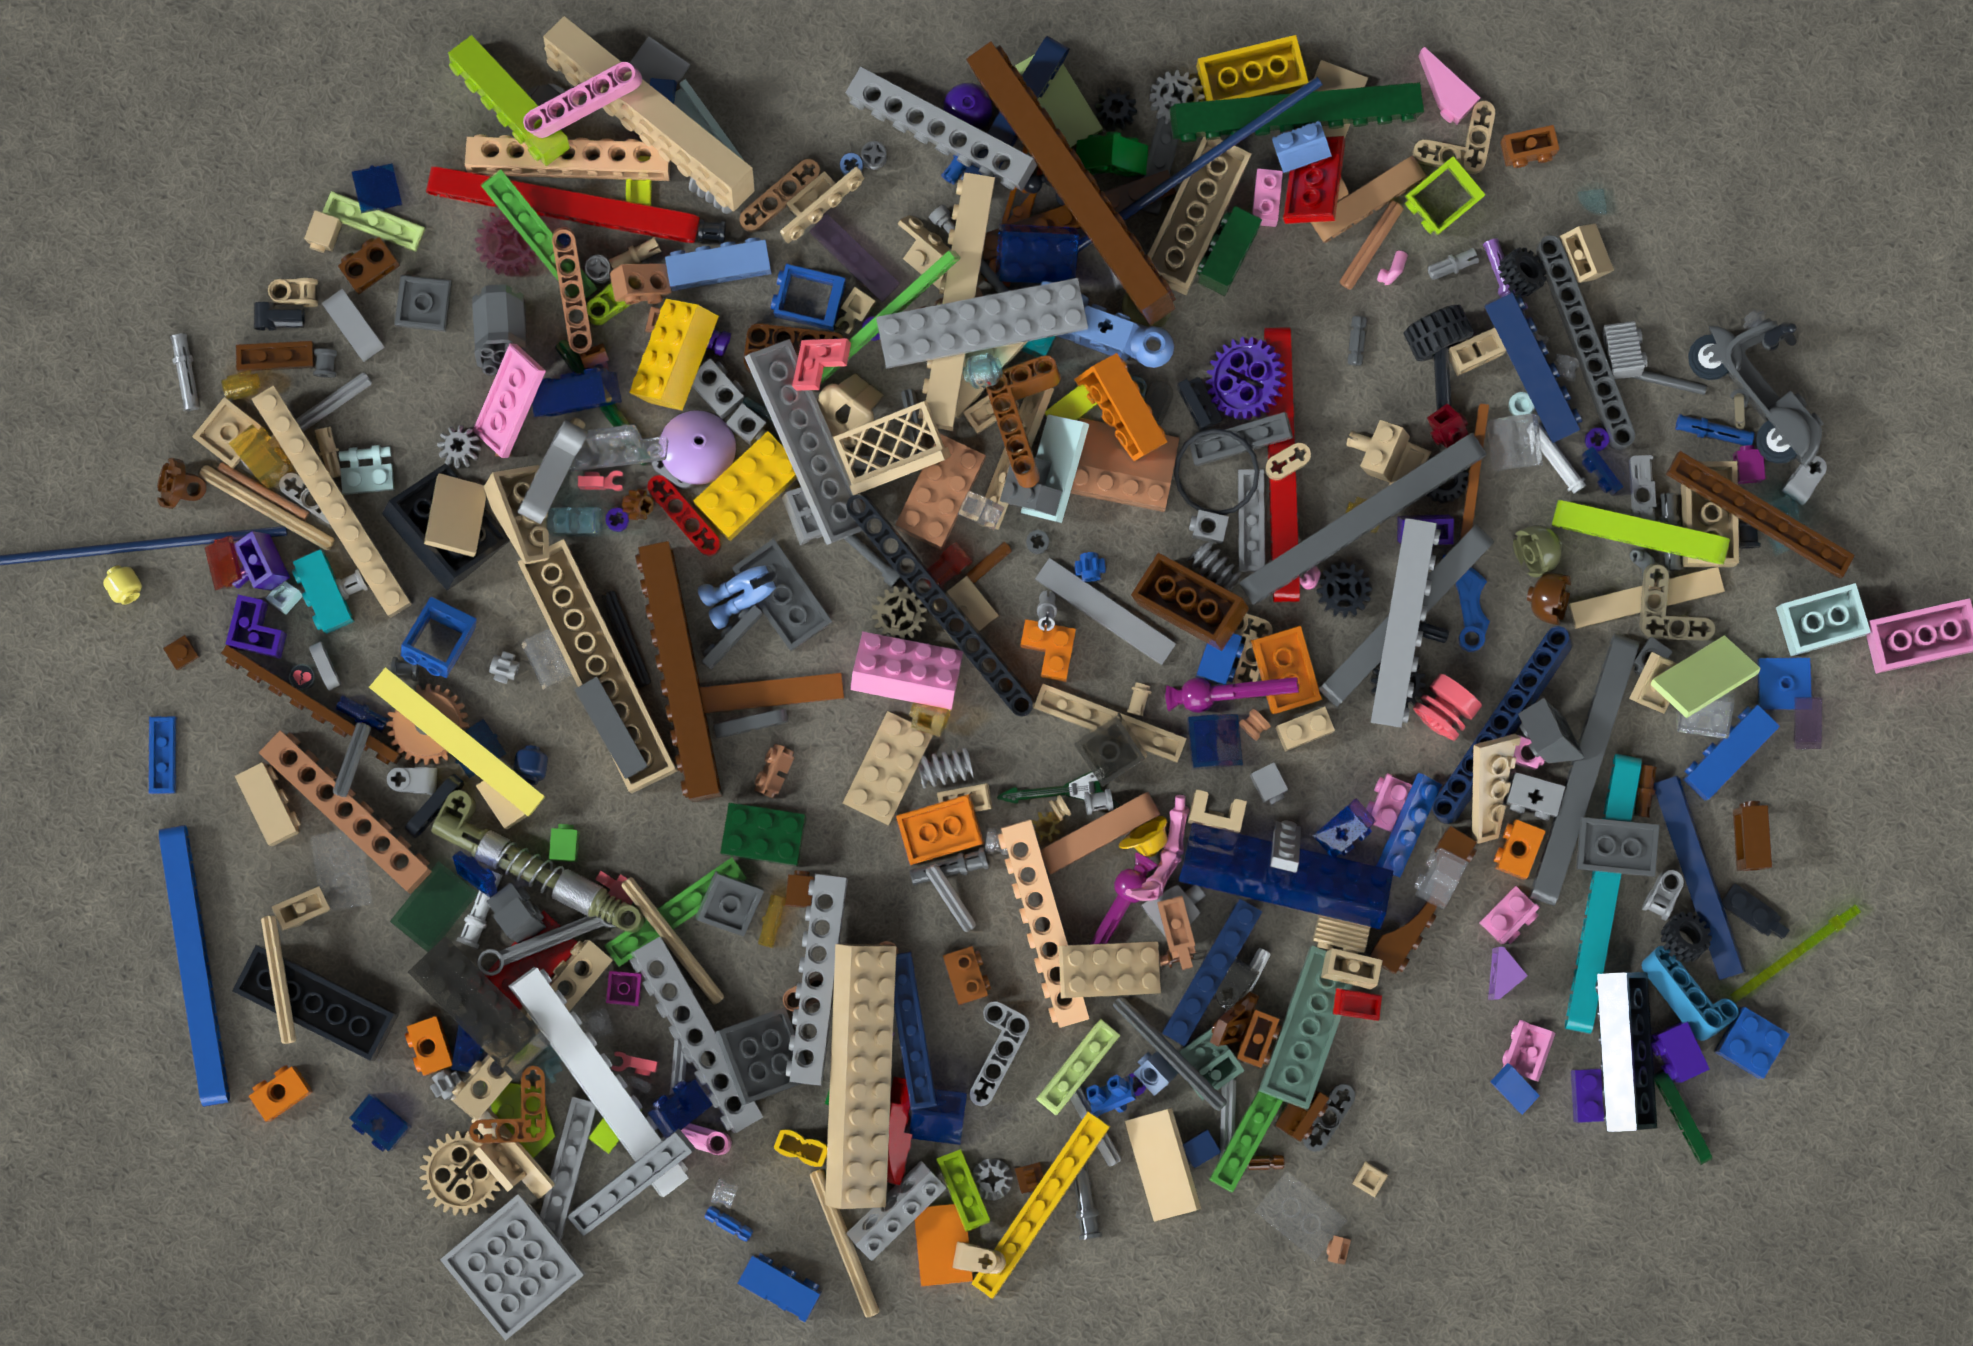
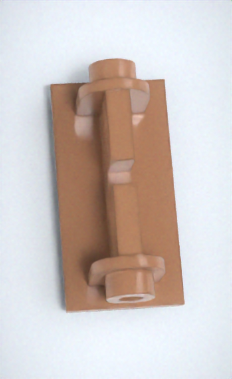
M774 744V747L770 748L766 754V765L763 771H760L755 779L756 787L754 791L774 799L775 795L779 794L785 780L778 776L777 773L778 771L785 774L788 773L794 757H792L794 751Z

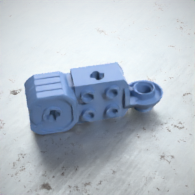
M1043 281L1041 285L1049 284L1052 282ZM1083 294L1081 296L1088 330L1057 335V337L1073 341L1076 344L1109 356L1118 353L1119 357L1125 361L1129 357L1134 358L1144 366L1153 368L1167 363L1174 351L1173 339L1163 328L1156 326L1147 327L1131 322L1130 317L1121 313H1116V315L1106 313L1107 309L1096 304H1092V307L1088 306V297ZM1104 328H1108V329H1109V330L1106 331V333H1102V332H1101V331L1104 330ZM1150 340H1156L1160 344V349L1150 351L1146 343Z

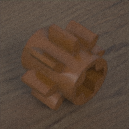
M629 490V494L623 498L622 511L630 513L629 519L637 521L638 519L646 520L647 515L653 511V497L646 496L647 490Z

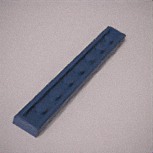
M1679 776L1654 783V790H1656L1655 793L1696 913L1700 917L1699 922L1705 921L1707 924L1704 928H1710L1711 931L1708 934L1712 936V940L1709 942L1711 943L1709 951L1719 980L1746 972Z

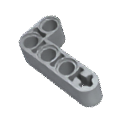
M567 420L563 422L518 509V513L539 524L542 523L574 457L584 443L588 431Z
M990 1002L983 1011L985 1020L1002 1031L970 1091L971 1101L978 1106H985L990 1103L1029 1030V1021L1024 1015L999 1002ZM992 1006H998L1002 1010V1017L997 1021H993L987 1016L988 1009ZM1015 1018H1020L1025 1022V1029L1021 1033H1015L1010 1028V1023ZM1003 1041H1009L1013 1045V1052L1009 1056H1003L998 1051V1046ZM990 1064H997L1001 1068V1075L997 1079H990L986 1075V1068ZM983 1077L986 1081L996 1085L994 1089L988 1086L986 1094L989 1095L988 1099H982L981 1102H978L974 1091L982 1089L984 1083H980L979 1080Z

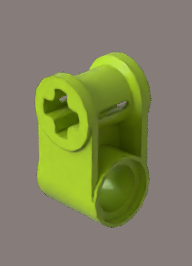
M612 283L587 303L588 319L594 325L605 324L630 306L625 301L615 302ZM595 307H602L605 313L601 316H594L591 311Z

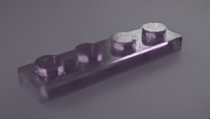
M828 214L809 231L828 252L882 303L900 285L885 268Z

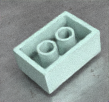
M1856 583L1787 602L1776 607L1790 656L1871 633Z

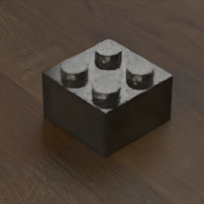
M1120 713L1109 718L1074 743L1102 787L1145 760L1148 755Z

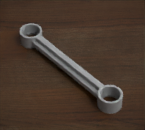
M586 916L503 950H486L480 954L477 966L482 974L494 976L507 964L600 927L614 928L616 926L601 919V916L599 918L596 916L592 918ZM488 953L496 954L499 957L500 965L494 972L485 971L481 966L482 958Z

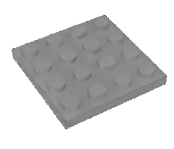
M521 1193L517 1194L440 1259L505 1341L586 1274Z

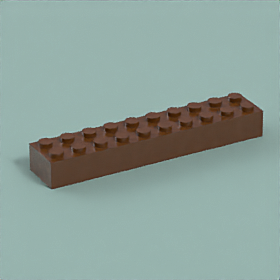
M669 541L638 547L639 554L635 555L638 570L644 574V579L640 580L643 595L649 599V604L645 605L648 620L654 624V629L650 630L653 645L659 649V654L655 655L658 670L664 674V679L660 680L663 695L669 699V705H665L667 718L670 720V723H674L675 730H670L673 746L675 745V748H679L680 755H676L675 758L678 771L684 773L685 780L680 781L682 793L692 803L722 797L707 716L702 708L701 686L673 547Z

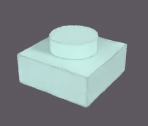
M285 581L273 589L266 599L271 605L287 614L303 596L299 590Z

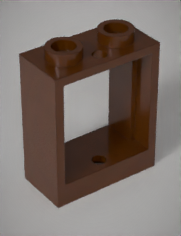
M1760 801L1741 803L1739 808L1733 810L1737 871H1755L1772 868L1768 805L1760 806Z

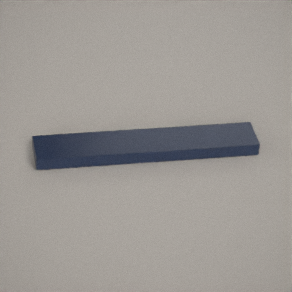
M912 953L896 954L894 1010L912 1111L935 1107L937 1103Z

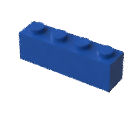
M1759 705L1754 706L1752 709L1747 706L1737 716L1740 721L1734 727L1731 724L1728 725L1720 734L1722 739L1716 745L1712 742L1702 752L1705 757L1699 763L1693 761L1685 769L1684 772L1687 775L1682 780L1704 801L1709 800L1780 727Z

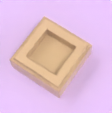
M1365 1161L1352 1184L1375 1197L1388 1175Z

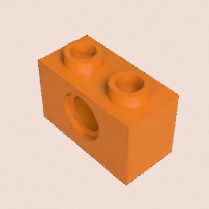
M1520 820L1513 821V824L1508 823L1503 834V838L1506 839L1504 847H1499L1494 857V862L1497 863L1495 869L1522 880L1527 879L1545 830ZM1514 842H1520L1524 846V853L1521 856H1517L1512 852L1511 848Z
M439 1016L407 1026L408 1032L405 1033L408 1046L410 1048L414 1047L417 1057H414L413 1061L417 1072L422 1071V1075L427 1076L456 1066ZM428 1039L432 1040L435 1044V1050L431 1054H426L423 1051V1043Z
M285 1065L274 1073L276 1076L268 1083L266 1080H263L252 1088L254 1092L249 1095V1098L266 1122L272 1121L313 1092L296 1066L289 1068ZM279 1084L284 1086L286 1091L282 1099H277L274 1095V1089Z

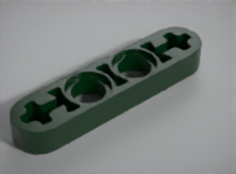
M1661 1070L1654 1074L1655 1084L1667 1106H1671L1669 1110L1680 1130H1684L1682 1134L1697 1162L1703 1165L1712 1160L1709 1148L1668 1073L1666 1074L1664 1070Z

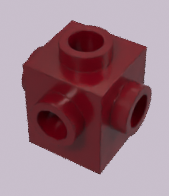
M1449 404L1444 405L1427 417L1433 430L1430 432V435L1437 445L1442 444L1448 448L1469 435L1466 429L1468 425L1466 419Z

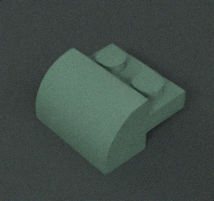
M1211 1027L1178 1050V1052L1218 1090L1245 1070L1227 1045L1218 1047L1210 1043L1213 1035ZM1193 1088V1090L1196 1092L1201 1100H1204V1098Z

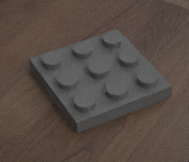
M785 1007L715 1032L742 1106L802 1084L789 1082L790 1077L786 1076L787 1061H792L793 1051L789 1050L790 1036L795 1035ZM801 1053L800 1062L803 1065H807L803 1053Z

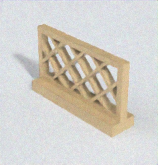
M926 400L833 437L851 481L850 489L853 495L951 457L948 447H944ZM922 408L925 416L922 426L910 421L913 411ZM907 414L906 419L901 416ZM894 418L904 423L899 435L887 430L890 420ZM885 422L883 427L878 426L879 424ZM908 425L920 430L916 442L903 437ZM871 427L881 432L877 444L864 439L867 430ZM862 431L861 436L856 435V433ZM924 432L933 436L936 443L935 447L928 449L919 445ZM885 434L897 439L893 452L880 446ZM849 436L858 440L854 453L845 449L842 442L843 438ZM901 441L913 446L910 457L905 458L897 454ZM862 443L875 448L870 460L858 455ZM917 449L922 450V452L916 454ZM878 450L891 456L887 466L883 467L874 463ZM894 458L899 459V461L893 463ZM856 459L868 464L865 474L858 477L853 469ZM872 467L876 468V470L870 472Z

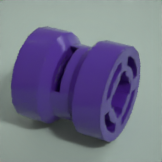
M714 328L706 350L710 349L716 355L723 357L730 342L731 333L727 331L719 332Z

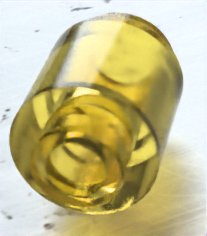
M251 369L228 375L226 379L221 380L226 399L233 398V400L252 396L258 394V388H261L258 374H253Z

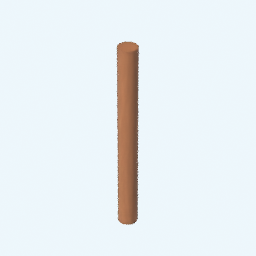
M221 462L218 466V472L303 521H306L310 512L227 464Z

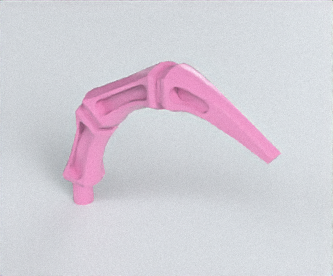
M1184 795L1175 796V808L1170 811L1168 841L1163 847L1164 850L1160 853L1159 866L1154 874L1146 879L1141 888L1127 889L1126 895L1140 901L1157 900L1163 895L1166 882L1178 863L1181 862L1180 856L1184 853L1183 837L1186 820L1190 811L1185 806L1186 797Z

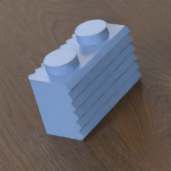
M1319 121L1307 124L1305 127L1302 126L1301 129L1292 130V132L1288 131L1277 137L1273 136L1272 138L1283 173L1331 156L1323 128Z

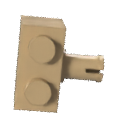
M1382 420L1379 421L1372 438L1352 431L1349 436L1353 438L1347 439V446L1366 452L1360 467L1366 474L1391 483L1410 438L1409 434L1403 427Z

